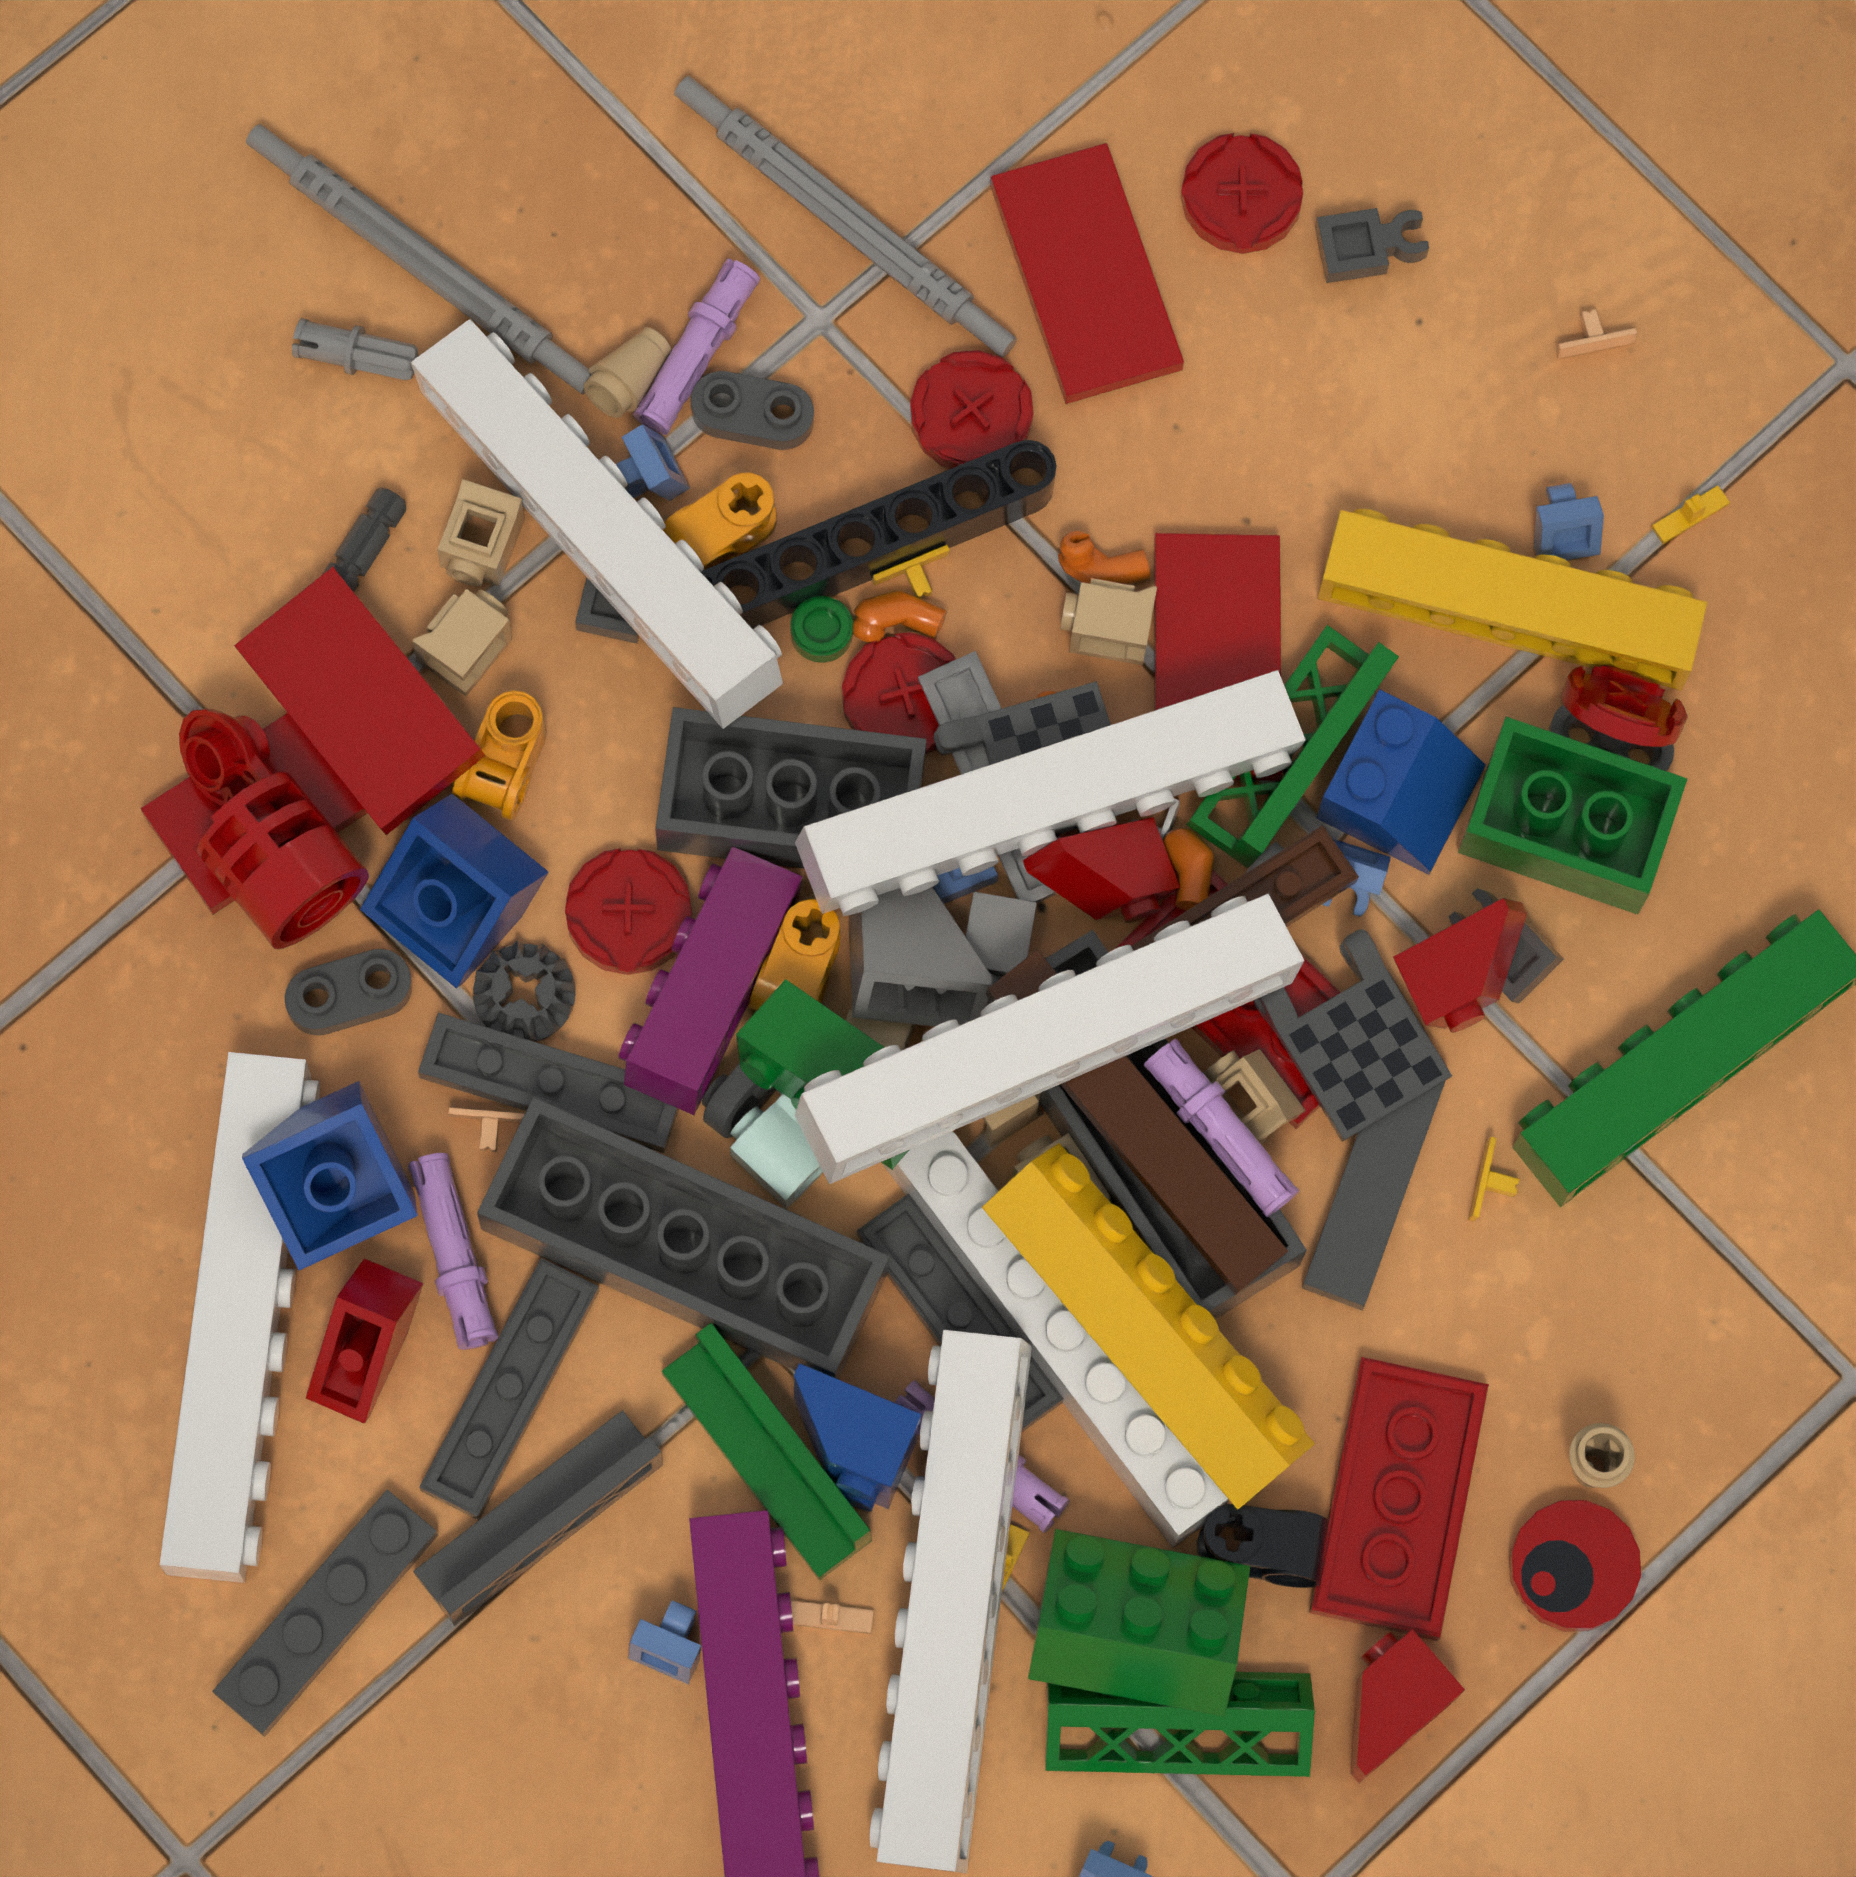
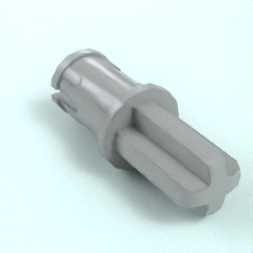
M301 318L293 336L294 339L301 340L300 344H292L293 357L343 366L345 373L354 375L357 370L397 379L410 380L414 376L411 361L419 356L418 348L414 344L365 334L364 327L356 325L351 331Z

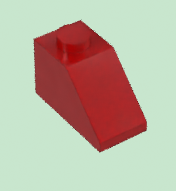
M1154 817L1062 837L1022 860L1028 874L1096 921L1117 915H1122L1125 923L1144 919L1161 910L1158 900L1180 888Z
M1502 898L1393 956L1426 1026L1443 1029L1448 1027L1451 1033L1464 1030L1485 1018L1483 1008L1500 1000L1527 917V912L1522 902Z
M364 1258L336 1297L305 1399L365 1424L371 1415L408 1334L424 1283Z
M1413 1629L1399 1641L1389 1632L1361 1656V1659L1368 1667L1356 1680L1350 1772L1358 1783L1362 1782L1465 1691L1462 1685Z

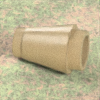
M646 327L638 335H635L591 366L588 372L592 375L584 383V391L589 400L600 411L613 418H620L625 412H634L672 351L667 340L659 332Z
M1595 1423L1584 1427L1576 1434L1570 1446L1569 1458L1573 1475L1581 1485L1589 1488H1609L1620 1484L1629 1476L1634 1466L1635 1452L1631 1440L1621 1429L1611 1424ZM1585 1457H1598L1604 1464V1472L1595 1470L1593 1463L1587 1461Z

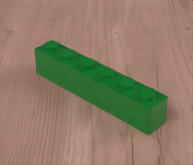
M1819 909L1803 921L1796 914L1784 920L1766 936V939L1771 944L1754 958L1747 951L1736 956L1716 974L1722 981L1705 995L1698 988L1688 992L1668 1009L1667 1012L1673 1019L1655 1032L1648 1025H1645L1618 1047V1050L1623 1055L1605 1070L1599 1062L1594 1063L1568 1085L1573 1094L1555 1107L1549 1100H1545L1518 1122L1524 1131L1519 1134L1512 1148L1560 1208L1856 985V953Z

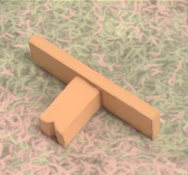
M1592 309L1590 313L1582 311L1580 322L1585 338L1559 343L1556 355L1560 359L1632 344L1636 341L1637 330L1632 328L1604 334L1597 310Z
M449 1108L448 1112L450 1117L482 1119L479 1149L480 1151L490 1149L491 1152L497 1151L499 1121L521 1122L525 1113Z
M791 1601L793 1625L871 1634L874 1610L842 1607L839 1604Z

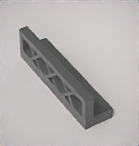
M622 1410L413 1572L452 1624L456 1626L662 1467V1453L650 1437L646 1439Z

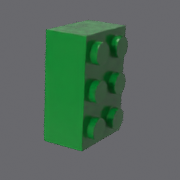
M1505 717L1458 853L1638 915L1650 894L1688 778Z
M1055 1529L1044 1581L1028 1679L1225 1717L1238 1662L1250 1566Z

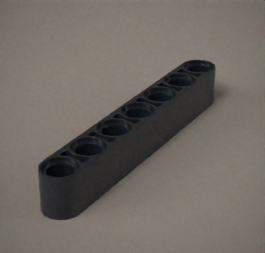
M1023 440L1015 442L705 569L701 573L713 586L722 582L729 589L733 586L743 585L750 587L756 592L757 595L752 601L741 604L743 613L740 614L746 623L754 629L758 625L762 626L793 613L805 600L817 596L832 597L871 581L873 575L945 545L951 548L1040 511L1047 506L1053 495L1057 467L1055 457L1047 446L1038 441ZM1029 468L1037 471L1043 480L1036 485L1025 486L1016 482L1011 475L1018 469ZM970 491L981 495L986 503L980 508L970 510L959 506L954 499L959 494ZM917 515L924 518L929 526L922 532L909 533L901 529L897 522L904 516ZM858 538L868 542L872 549L864 556L854 557L845 554L840 549V545L848 539ZM804 562L813 568L814 573L805 580L797 581L786 577L782 570L790 563Z

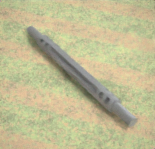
M690 76L685 77L679 83L674 95L718 130L717 138L950 325L958 322L1002 358L1010 352L1017 342V338L972 302L974 295L740 108L730 109Z
M261 124L256 125L251 130L246 139V144L289 175L290 185L301 191L333 217L360 235L483 327L490 334L492 332L496 333L507 347L518 353L527 362L532 364L538 361L579 393L585 394L584 383L592 375L588 372L589 368L552 342L553 334L363 194L315 156L309 154L304 157Z

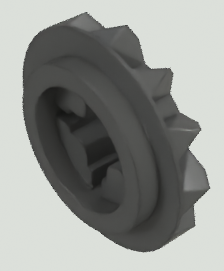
M519 941L499 951H492L486 962L476 971L473 987V1001L476 1012L487 1028L533 1042L551 1036L565 1024L573 1010L576 994L575 982L565 959L550 951L544 944H524ZM512 972L515 977L519 976L525 983L534 978L536 980L541 978V983L535 988L540 1011H537L533 1004L528 1005L523 999L517 1000L514 1003L510 1001L506 1004L507 998L513 993L508 973Z

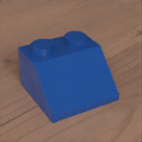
M1379 689L1322 798L1316 819L1429 875L1486 764L1436 717Z
M450 794L413 817L360 910L451 985L458 988L522 918L549 872L454 794Z
M359 1081L299 1108L242 1154V1160L299 1271L418 1216L414 1190Z
M799 1363L794 1374V1401L821 1467L851 1506L865 1511H872L874 1504L889 1509L919 1439L922 1414Z

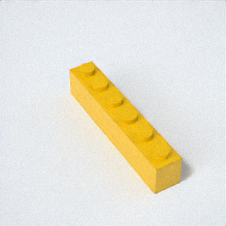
M1356 509L1353 512L1340 510L1317 598L1319 600L1589 668L1602 665L1617 667L1651 679L1661 686L1681 691L1692 671L1708 602L1693 598V594L1684 588L1662 585L1655 589L1632 583V579L1621 572L1599 570L1595 574L1571 568L1570 562L1557 556L1537 555L1535 558L1511 553L1508 546L1494 540L1479 539L1471 543L1451 538L1446 530L1434 525L1417 524L1413 528L1389 522L1387 516L1370 509Z
M1060 1143L1032 1160L982 1206L987 1215L1237 1510L1315 1445L1314 1441L1305 1432L1304 1425L1298 1415L1280 1403L1263 1383L1256 1366L1234 1349L1219 1331L1218 1324L1212 1314L1194 1302L1177 1282L1171 1266L1162 1257L1154 1254L1133 1230L1132 1223L1126 1213L1118 1206L1109 1202L1090 1179L1085 1165L1077 1157L1069 1154Z

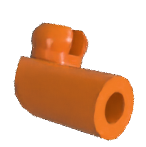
M1081 531L1066 534L1060 542L1059 563L1065 573L1079 582L1091 584V578L1129 585L1150 579L1149 564L1143 549L1108 557L1094 547V544L1090 541L1089 534Z
M903 591L881 594L863 599L854 610V614L857 617L853 621V634L858 639L867 643L876 640L879 642L884 637L886 627L901 624L936 639L944 623L947 610Z
M1178 828L1168 832L1162 838L1173 869L1179 874L1180 888L1177 889L1175 905L1187 911L1209 897L1214 853L1192 830Z

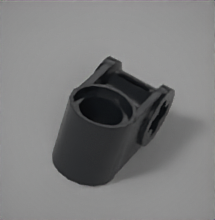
M1225 1504L1215 1509L1208 1517L1206 1524L1201 1528L1196 1541L1197 1553L1201 1557L1250 1566L1249 1578L1265 1580L1266 1582L1285 1587H1318L1321 1581L1327 1518L1300 1510H1273L1246 1505L1237 1510L1233 1504ZM1224 1527L1233 1528L1234 1539L1241 1542L1235 1552L1226 1550V1540L1218 1537Z

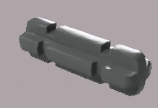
M383 487L375 490L366 505L368 508L367 515H359L336 551L337 562L329 563L322 573L323 575L331 567H334L353 592H355L359 585L357 582L358 575L365 576L390 537L388 528H395L406 512L405 500L398 494Z

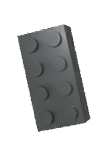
M673 707L655 828L657 850L726 859L733 846L778 866L805 869L795 844L803 827L921 788L926 739L748 716L738 717L723 729L707 711Z

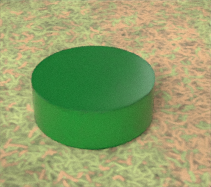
M817 596L802 602L796 608L791 618L790 634L794 648L801 656L813 662L825 663L841 657L850 647L853 638V620L849 610L840 601L827 596Z

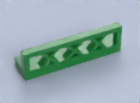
M1327 625L1284 684L1291 703L1312 700L1317 727L1312 733L1304 734L1306 741L1302 744L1303 747L1293 759L1292 764L1282 770V777L1278 782L1253 785L1250 771L1240 774L1242 787L1226 788L1218 793L1206 796L1186 825L1243 866L1249 868L1266 849L1399 656L1380 642L1368 654ZM1326 648H1329L1357 668L1347 684L1321 688L1316 662ZM1307 676L1310 689L1296 691ZM1337 697L1326 712L1324 698ZM1269 794L1258 810L1255 796ZM1244 798L1249 824L1238 839L1208 818L1218 801Z
M710 1323L695 1334L698 1344L664 1368L662 1375L763 1508L768 1510V1514L776 1525L783 1527L786 1538L820 1581L872 1542L871 1531L717 1329Z
M1235 1671L1225 1717L1046 1683L1045 1771L1310 1777L1315 1715L1310 1673ZM1061 1727H1089L1101 1738L1088 1749H1060ZM1138 1729H1156L1167 1739L1153 1751H1136L1125 1741L1127 1737ZM1205 1730H1222L1233 1740L1232 1743L1220 1752H1202L1191 1741ZM1271 1732H1298L1296 1754H1268L1257 1743Z

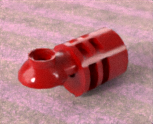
M215 709L192 710L183 719L179 731L180 753L186 771L197 789L211 802L222 806L210 817L214 823L204 834L199 844L193 846V849L274 949H284L299 943L327 925L358 896L368 881V871L292 776L287 772L273 774L266 766L270 757L269 743L266 734L255 720L245 715L232 717Z

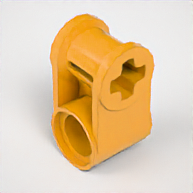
M751 472L738 473L729 477L724 483L695 503H691L676 511L664 522L666 528L663 531L675 544L681 539L688 543L701 560L704 570L748 552L759 543L765 541L773 533L777 524L774 493L770 484L760 475ZM744 502L749 508L758 506L759 512L751 516L746 510L737 512L736 506Z
M515 690L503 692L494 698L488 706L474 740L486 756L454 782L452 794L462 802L468 797L501 810L502 817L513 821L517 816L527 794L533 769L546 739V729L541 707L532 696ZM512 715H524L533 721L529 732L522 737H507L499 731L503 721Z
M813 899L799 901L788 910L771 953L766 957L757 977L749 1002L750 1009L757 1011L785 979L822 1003L828 985L829 974L839 951L841 941L839 933L840 924L834 910L822 914L817 900ZM812 922L820 923L822 925V936L825 939L816 937L812 941L811 946L803 945L801 932L798 929L808 931Z

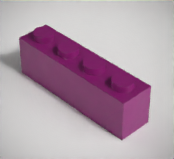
M733 846L722 867L714 863L710 866L698 898L705 901L697 919L686 916L672 946V951L679 955L670 973L660 969L653 980L645 1002L652 1009L644 1026L633 1023L623 1041L619 1052V1059L626 1061L625 1086L695 1115L749 1005L757 977L766 957L771 953L784 917L788 910L799 901L803 876Z

